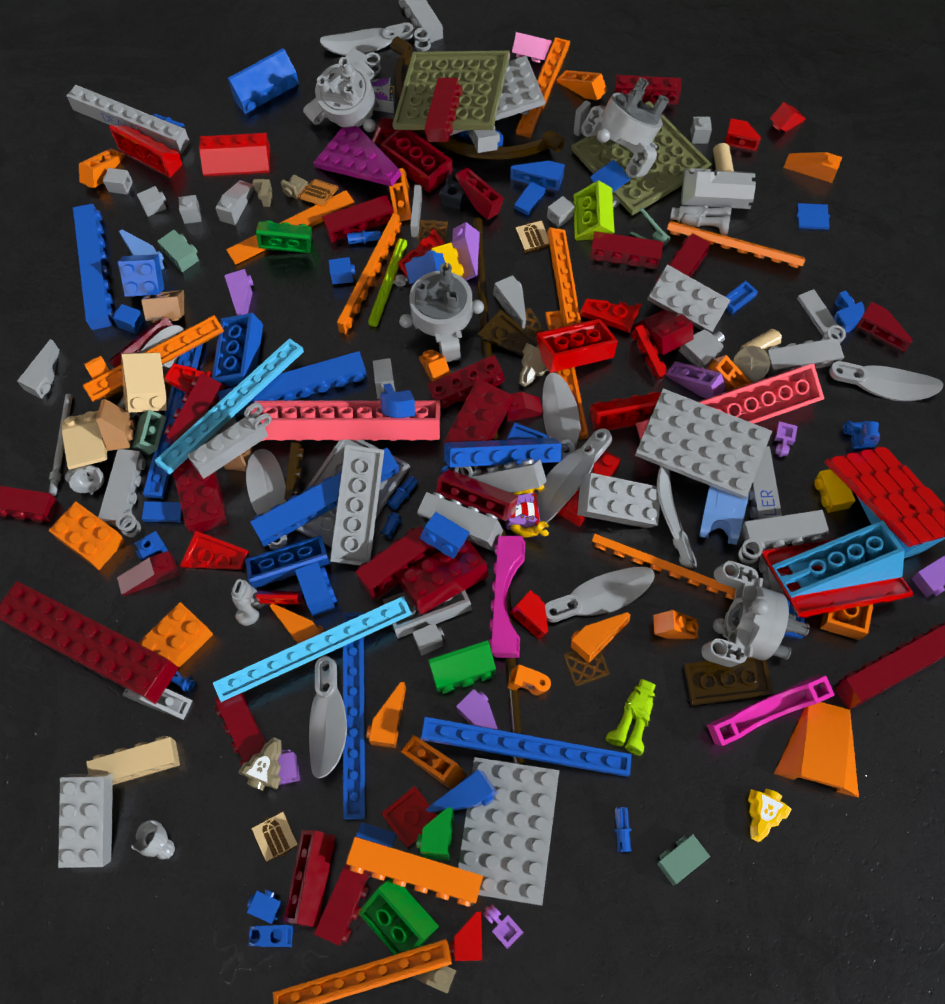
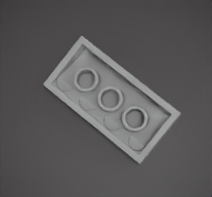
M465 590L422 615L419 614L404 592L383 599L385 605L404 596L412 615L392 624L397 639L433 623L437 624L472 610Z

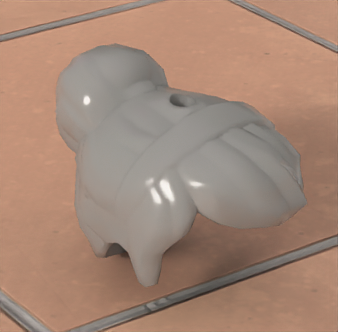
M90 464L70 469L65 474V480L76 493H90L91 495L99 490L105 478L103 472L98 467Z
M155 820L142 822L136 833L137 842L131 845L132 849L138 851L143 856H157L159 859H168L175 851L174 843L168 839L165 828Z

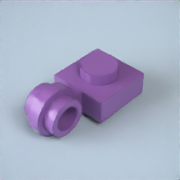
M778 422L774 441L781 442L777 444L775 454H778V457H787L790 446L787 444H794L797 426Z
M494 905L487 906L483 915L491 924L494 921L498 924L492 932L508 949L523 931L509 915L501 921L498 918L501 913Z

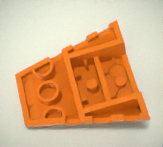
M823 702L804 707L796 728L789 739L790 741L773 774L793 780L800 777L837 788L836 792L858 798L850 710Z

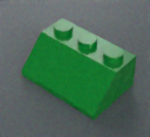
M259 221L256 230L258 248L310 253L312 227L305 224L291 225L287 222L280 224L273 223L272 221Z
M488 640L429 659L430 671L438 693H449L455 687L461 685L462 687L472 685L473 681L479 679L485 681L491 679L496 674V667Z
M447 807L423 827L422 834L418 833L417 848L423 858L449 861L454 821L453 809L451 807Z
M390 878L375 891L362 907L359 915L390 951L396 955L421 947L439 926L405 887L393 884L394 879Z

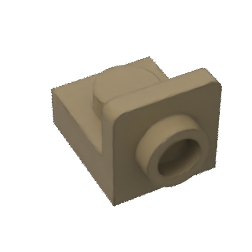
M293 175L288 182L285 180L281 181L283 193L288 197L291 196L298 199L308 187V182Z
M253 179L255 192L258 193L263 207H270L273 192L270 180Z

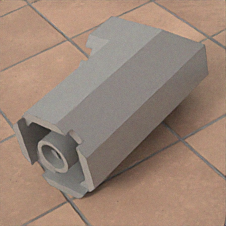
M686 168L684 169L680 204L750 209L751 205L749 203H753L756 186L755 181H752L755 173L719 170L711 172V169L690 168L689 170Z

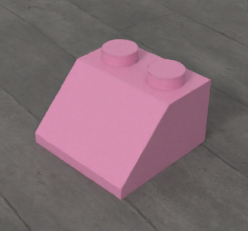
M516 32L512 52L516 53V57L529 56L531 61L540 62V60L546 59L552 41Z

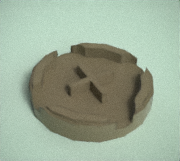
M753 345L739 350L733 360V363L750 382H756L764 378L769 372L771 365L767 352L761 347Z

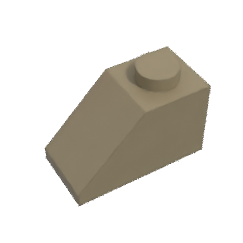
M445 966L412 976V978L448 993L457 970Z

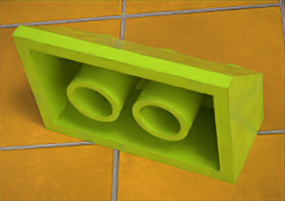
M598 180L573 195L575 206V240H593L595 231L614 233L611 187Z

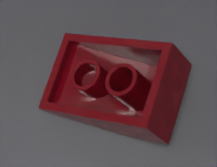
M662 310L633 325L634 329L640 325H643L644 329L647 328L651 336L649 339L652 345L654 344L663 355L694 340L693 322L682 313Z

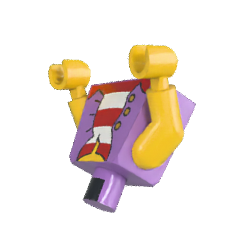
M544 485L539 488L512 493L519 497L515 513L505 521L507 530H511L523 538L537 536L539 533L542 536L549 534L547 530H542L545 527L548 528L549 525L545 521L540 522L537 493H534V490L543 491Z

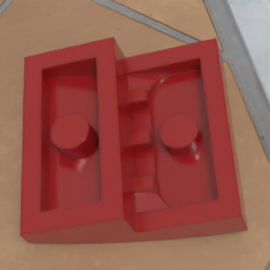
M259 591L256 594V599L260 604H300V602H304V594L302 591Z

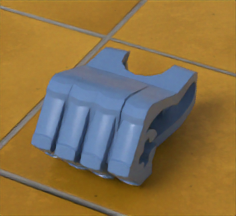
M709 486L699 537L708 538L710 532L721 528L728 535V543L737 545L749 493L744 500Z

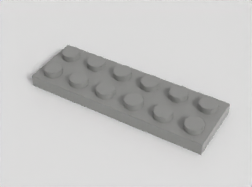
M345 445L330 562L352 565L370 562L384 450Z

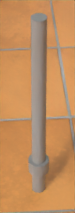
M65 394L53 470L49 475V493L53 496L57 494L58 483L61 482L62 477L60 473L64 453L62 420L70 417L72 394Z

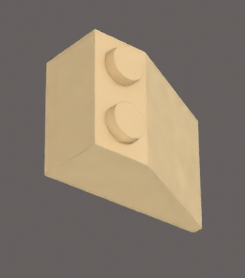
M160 352L121 354L125 410L128 413L146 412L147 410L166 411V391Z
M89 411L83 415L70 416L62 420V436L69 470L107 460V450L96 420L98 411Z

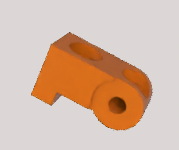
M517 665L511 670L507 688L515 691L522 687L529 690L533 695H541L550 689L551 681L545 674L522 665Z

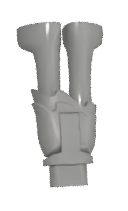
M708 205L672 207L670 220H678V223L681 220L682 224L693 227L715 226L719 228L721 235L727 236L732 207L708 208Z
M238 579L231 592L232 601L237 609H239L235 617L241 625L249 626L260 618V612L256 609L263 608L264 604H260L256 599V594L259 591L247 583V581Z

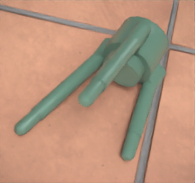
M640 208V211L656 229L652 238L656 241H662L664 247L669 242L670 237L661 230L643 208ZM630 232V235L636 238L647 239L639 234Z

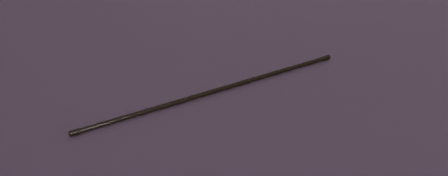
M474 218L472 220V227L480 232L477 285L478 299L484 304V310L480 313L482 330L489 322L482 237L483 227L482 219ZM482 339L483 359L492 356L491 343ZM498 430L493 440H498ZM497 519L503 529L501 536H506L505 521ZM509 585L507 594V611L510 622L513 626L512 615L509 613L512 610ZM505 658L507 687L511 670L516 667V658ZM508 688L511 732L521 734L518 689L514 691ZM513 756V763L524 765L523 758Z

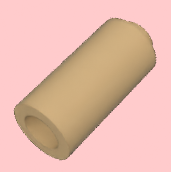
M726 143L716 145L713 148L716 170L734 171L729 145Z
M770 329L743 344L741 349L753 345L761 347L767 352L769 348L781 344L782 336L779 331Z

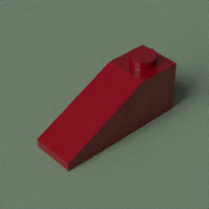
M468 167L456 174V179L474 208L481 215L489 220L500 212L504 198Z
M874 302L870 303L857 325L858 328L906 352L913 341L887 309Z
M169 551L149 557L117 577L121 594L125 596L180 575L174 557Z

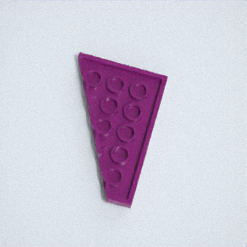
M356 126L342 127L313 162L315 167L388 186H393L401 176L400 170Z

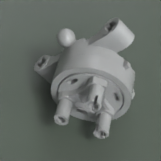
M340 58L338 64L330 66L317 78L316 98L304 107L303 113L315 125L321 123L324 118H328L341 127H359L363 125L365 131L373 132L376 129V123L370 117L375 107V94L370 80L374 76V71L363 60L352 64L348 58Z

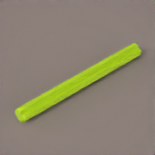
M400 238L396 244L368 320L370 326H378L393 285V280L399 268L398 263L402 260L407 247L405 239Z

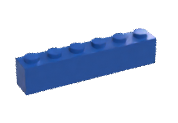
M555 438L444 443V462L449 467L504 465L509 462L519 464L529 458H533V461L541 459V463L561 462L562 443Z

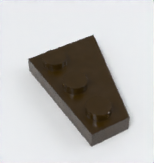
M501 309L477 334V337L523 357L522 351L526 343L534 347L538 345V341Z
M291 442L284 500L287 501L290 497L294 495L299 496L300 494L299 483L302 477L306 448L299 443Z

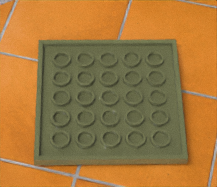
M509 51L413 52L392 124L394 130H425L438 78H458L459 85L462 86V96H459V108L456 109V120L452 124L453 130H493L510 59Z
M650 101L645 103L651 108L654 107ZM663 114L661 117L663 125L653 140L658 146L655 148L657 158L644 177L630 178L626 184L613 193L631 215L639 212L640 208H646L683 185L684 169H711L712 166ZM597 136L585 137L571 145V151L593 174L613 159L620 167L624 168L626 173V167L634 155L627 147L611 139L605 143L598 141Z

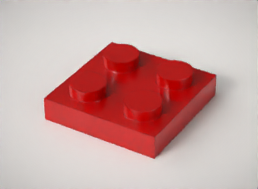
M416 786L381 813L407 849L417 842L418 833L422 834L423 827L438 816L436 813H428L426 809L430 805Z

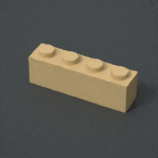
M161 736L156 738L155 742H141L131 749H117L114 751V754L107 756L106 754L96 755L93 757V760L86 761L88 774L113 773L112 785L179 766L176 741L171 737Z

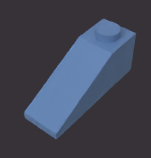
M124 230L119 231L132 255L158 254L161 270L165 268L162 263L164 258L160 251L156 252L152 245Z

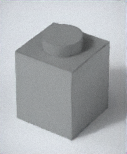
M693 117L690 130L692 144L709 142L712 131L710 117Z
M108 168L107 173L103 177V183L108 192L128 195L133 182L128 170Z
M156 186L137 194L148 217L166 209L164 204L166 198L162 191L159 192Z
M196 195L179 197V211L184 224L201 222V208Z
M562 196L548 207L547 218L560 228L573 218L575 206L570 200Z
M435 623L413 632V637L421 656L444 646L443 639H445V635L441 627L437 629Z

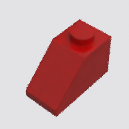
M785 102L770 117L774 122L772 125L780 131L782 129L786 132L806 119L796 108Z
M731 118L725 143L732 147L757 151L761 140L758 133L747 121Z
M530 590L509 613L539 640L548 632L545 603L541 601L537 594Z
M476 912L454 936V942H450V956H455V961H482L481 912Z

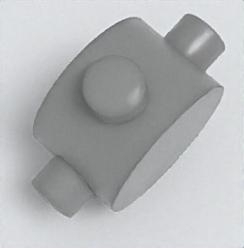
M397 275L395 280H393V284L399 287L405 286L408 278L404 275Z

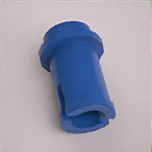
M847 421V423L843 424V431L848 435L859 433L862 429L861 425L868 421Z
M393 512L391 515H388V521L381 531V534L388 538L393 537L398 524L402 523V517Z
M179 671L176 672L170 681L180 686L183 691H191L196 683L192 676H186Z

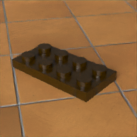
M747 657L745 662L733 667H726L710 661L685 663L683 665L691 706L774 695L766 660Z

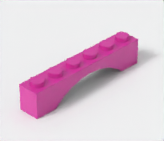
M498 536V543H495L497 562H494L496 581L492 583V590L495 593V598L491 601V610L494 612L493 619L490 620L492 639H489V645L495 658H519L520 637L509 619L507 594L514 574L524 562L525 541L522 536Z
M816 675L706 725L714 743L724 746L773 719L817 704L835 695L827 677Z

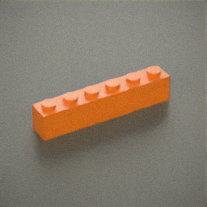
M354 837L346 863L348 866H351L350 871L363 874L365 870L372 873V878L384 881L385 877L394 879L393 884L405 887L406 883L415 886V891L427 894L428 890L436 892L435 897L449 900V896L457 898L458 904L470 907L471 903L476 904L483 879L482 875Z

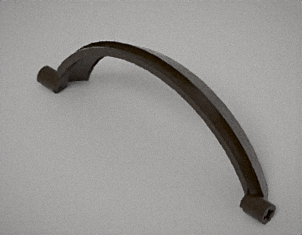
M396 36L392 40L390 48L401 55L397 59L396 90L398 100H400L412 57L410 55L412 53V45ZM418 130L422 135L427 137L425 130ZM550 130L548 132L545 131L542 138L537 141L516 146L497 147V150L481 153L477 152L475 145L463 143L449 138L448 142L434 143L469 158L503 161L531 156L548 148L559 152L565 144V138Z

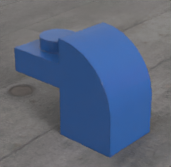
M845 290L839 293L835 301L840 311H837L834 319L848 333L857 327L864 314V305L862 301L855 304L853 298Z
M391 383L383 384L384 392H381L380 395L382 413L393 418L415 416V399L411 391L395 392Z

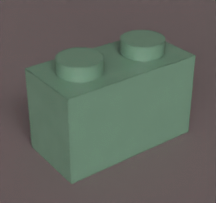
M172 230L157 241L161 251L181 272L199 261L196 255L198 253L196 248L192 244L189 245L186 238L175 230Z
M147 410L140 415L131 449L140 451L145 455L155 452L158 449L166 416L151 410Z
M684 835L675 842L677 847L671 851L668 848L659 855L661 860L656 864L673 886L710 857L694 835H691L689 838Z

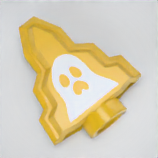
M751 789L748 801L751 804L749 813L752 817L750 835L751 839L756 842H760L765 838L771 827L778 826L782 819H787L792 810L785 803L781 802L782 796L773 790L765 789L764 793Z

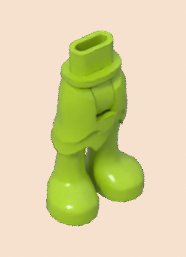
M640 679L638 686H635L634 691L629 695L625 703L624 714L617 729L608 732L605 738L608 743L622 747L626 741L633 718L635 725L625 749L635 755H643L642 734L644 727H648V722L650 721L653 698L655 697L653 693L655 684Z

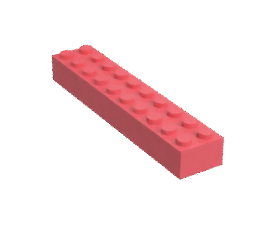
M813 363L698 402L754 424L823 400L824 395ZM650 418L635 423L640 440H642Z
M254 401V403L258 402L263 406V410L258 416L267 413L272 418L270 424L265 427L268 437L262 441L440 440V401H415V416L405 418H393L384 415L381 411V401ZM258 407L251 410V414L254 413L258 409ZM267 418L261 420L260 422L263 424Z

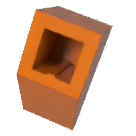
M427 350L419 357L432 382L451 374L445 357L437 351Z
M102 356L84 364L92 379L110 371ZM119 388V389L115 390L114 392H112V393H110V394L104 396V398L106 399V398L112 396L113 394H115V393L121 391V388Z
M674 610L653 615L655 635L666 639L698 638L699 627L696 618Z

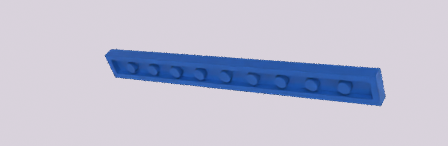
M203 344L180 355L178 365L192 367L197 370ZM174 386L170 390L166 405L167 410L164 413V416H166L158 449L153 454L143 495L149 498L164 499L170 476L156 464L155 459L172 445L165 441L167 435L164 432L169 424L173 426L176 420L173 416L177 408L182 409L185 404L181 401L186 393Z
M343 613V623L350 621L358 616H361L364 613ZM364 637L343 646V702L347 718V736L343 750V820L366 819Z
M425 717L423 721L420 740L620 776H630L632 754Z

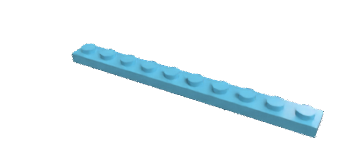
M289 338L155 459L156 464L170 475L188 458V454L202 446L304 352L303 347Z
M404 596L215 681L213 685L220 701L223 702L412 615Z

